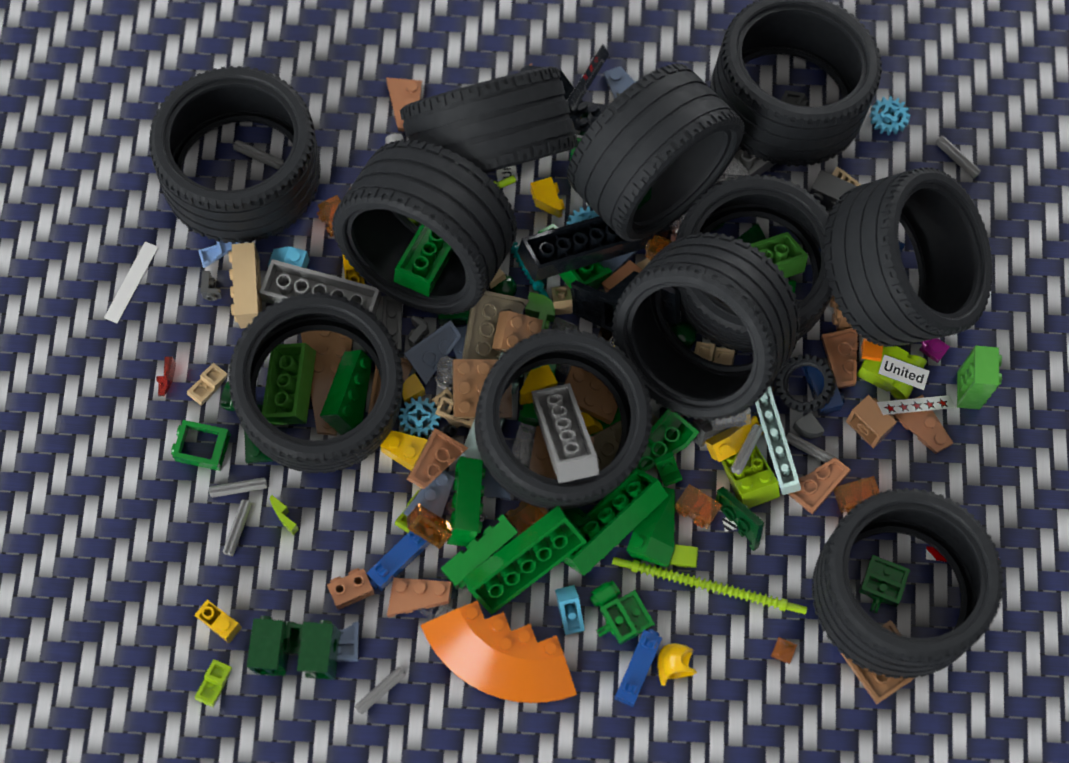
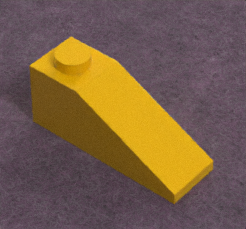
M753 416L707 439L705 443L711 458L721 462L737 454L743 446L754 424L760 425L757 416Z

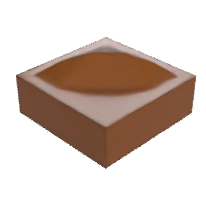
M778 637L771 657L790 664L797 644Z

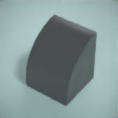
M812 412L797 420L792 427L798 435L807 439L819 438L825 431Z

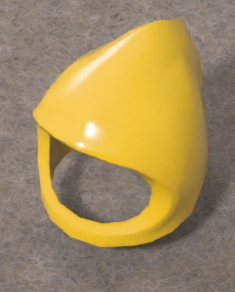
M671 643L665 645L659 651L657 667L662 686H666L668 679L697 674L695 669L689 667V661L693 653L692 648L682 644Z

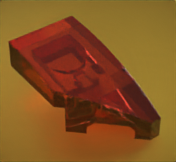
M165 357L164 376H156V381L159 383L158 396H165L172 383L176 367L173 357Z

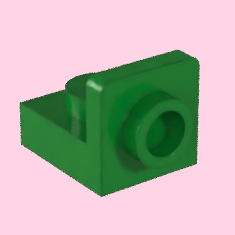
M672 452L654 458L658 473L665 487L682 481V476Z

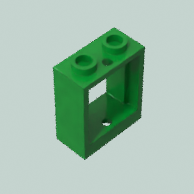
M183 420L182 425H179L177 428V441L171 448V455L174 460L180 463L221 471L231 437L229 430ZM188 429L218 435L212 459L181 453Z

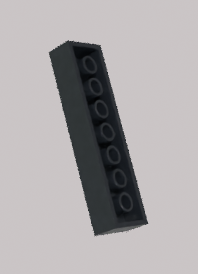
M598 216L522 238L517 253L535 282L664 243L670 228L667 226L649 237L630 242L618 236Z

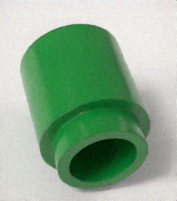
M612 580L610 582L606 581L592 590V596L589 598L595 607H602L615 600L620 591Z

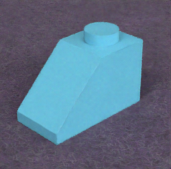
M290 246L276 248L272 252L268 267L271 259L307 269L309 256L307 251Z
M575 586L555 589L565 635L585 631L580 601Z

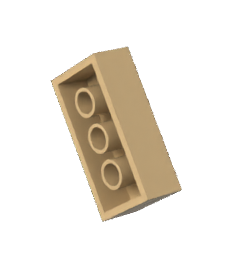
M254 242L231 244L232 251H229V261L232 263V269H229L230 280L233 281V286H230V294L234 301V304H231V313L234 316L235 322H238L240 329L246 328L249 323L251 324L253 322L252 319L262 311V299L259 293L261 289L260 257Z

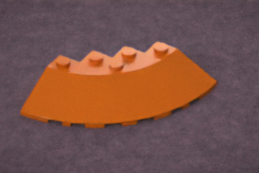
M475 601L420 625L428 643L440 660L457 677L479 691L508 701L525 703L558 701L577 695L557 636L537 643L530 624L511 631L504 612L484 619L479 603Z

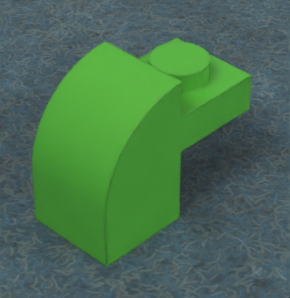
M530 292L525 315L543 320L541 329H549L550 322H555L553 302L542 294Z

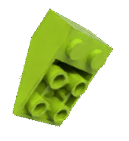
M755 445L740 475L731 471L738 453L721 461L736 498L745 504L748 509L780 497L778 480L757 445Z

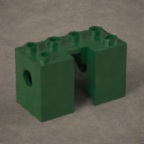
M260 616V619L253 618L247 668L259 675L286 676L289 653L299 654L297 671H304L305 678L335 680L341 631L329 620H320L319 623L303 622V624H296L290 621L272 620V617Z

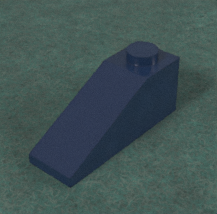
M802 366L814 400L822 393L824 377L817 368ZM837 386L833 391L834 395L830 398V402L826 403L824 408L817 409L818 416L842 409L845 399Z

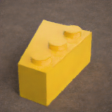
M391 430L380 447L382 453L411 471L428 439Z

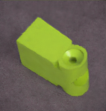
M883 346L882 360L884 355L923 369L927 363L925 358L910 355L909 352L898 346ZM864 359L857 372L858 377L885 391H889L897 400L909 398L913 386L878 374L882 360L879 362Z

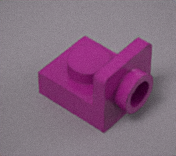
M935 338L920 342L922 346L919 350L938 363L950 346Z

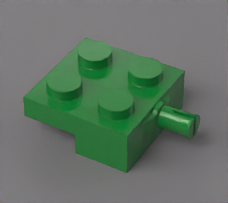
M871 556L859 589V593L873 599L870 608L871 612L878 613L881 603H887L894 607L899 605L910 569L878 556Z
M634 590L600 607L606 625L596 629L599 637L611 632L619 645L643 633L644 630L655 626V623Z

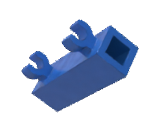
M419 524L414 526L366 573L374 589L378 587L383 591L393 581V578H396L433 542L432 537Z
M651 629L643 631L615 695V700L631 707L634 706L662 641V637L659 636L658 632Z

